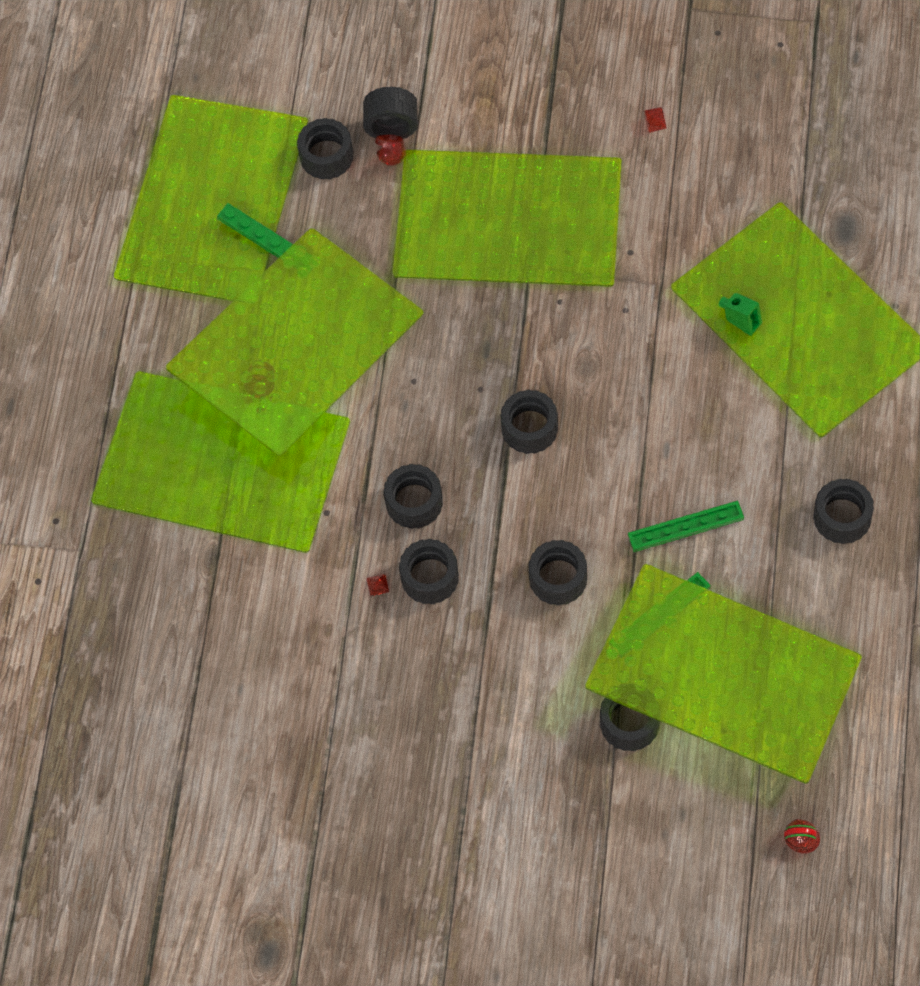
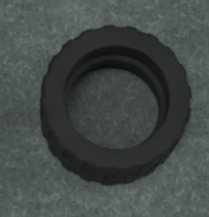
M382 87L369 92L364 97L363 128L369 136L382 141H399L410 137L417 130V98L410 91L400 87Z
M327 118L316 119L301 129L297 139V148L301 166L305 169L306 173L314 178L324 180L337 178L350 168L354 154L351 135L347 127L340 121ZM322 141H333L341 145L338 152L328 157H318L309 152L315 144Z
M525 390L511 395L504 402L500 414L501 429L505 442L511 448L524 454H535L546 450L547 447L552 445L558 433V412L551 398L537 390ZM526 411L538 412L547 419V423L542 429L531 433L519 431L512 425V421L517 415Z
M420 464L403 465L395 469L387 477L383 490L388 515L396 524L398 523L400 526L410 529L422 528L437 519L443 506L442 489L439 478L430 468ZM410 485H420L431 492L430 499L422 506L415 508L404 507L395 500L399 491Z
M847 478L828 482L818 492L815 500L813 520L818 532L825 539L834 543H853L861 539L868 532L872 521L874 501L871 493L858 481ZM835 500H848L859 507L862 515L853 522L841 523L829 517L825 507Z
M422 539L412 543L401 555L399 572L402 587L414 601L421 602L422 604H435L449 598L456 590L459 581L457 559L453 550L447 544L439 540ZM424 560H437L447 567L445 576L435 583H420L411 576V571L415 565Z
M551 540L538 546L535 552L532 553L528 564L530 587L541 601L556 606L566 605L577 600L583 594L587 585V561L579 547L564 540ZM565 561L576 569V575L568 583L553 585L540 577V570L549 562Z
M628 684L620 685L606 694L601 703L600 728L609 744L623 751H636L650 745L653 739L656 738L660 727L659 704L649 690L639 685ZM634 704L640 706L648 713L649 721L643 728L628 732L617 728L612 723L611 714L622 705Z

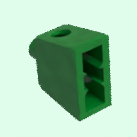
M734 293L730 299L725 296L720 299L718 305L725 309L726 319L752 336L762 324L759 303L738 293Z

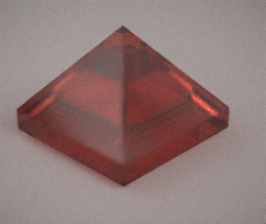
M385 574L366 578L370 596L389 592Z

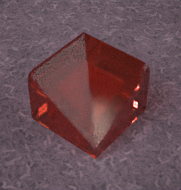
M662 107L644 111V118L649 133L667 129Z

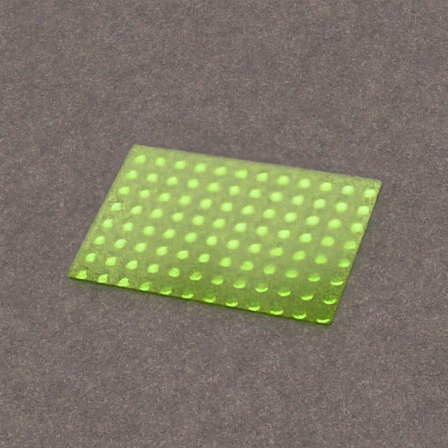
M171 95L114 272V279L245 304H255L270 253L219 221L217 215L229 203L276 233L299 155L297 148L298 135L301 129L308 124V119L302 116Z
M405 150L393 276L395 278L612 287L614 285L621 158Z
M778 202L671 284V289L820 438L827 435L920 361V335L782 202ZM734 293H738L759 303L762 324L752 336L726 319L725 309L718 305L723 296L730 299Z
M310 228L167 363L166 370L277 456H282L423 316V310L318 231Z
M138 371L135 373L91 502L94 505L308 553L346 438L350 419L340 415L263 398L254 399L255 397L252 398L245 394Z
M644 564L589 675L585 688L807 784L810 781L862 656L859 653L656 567Z

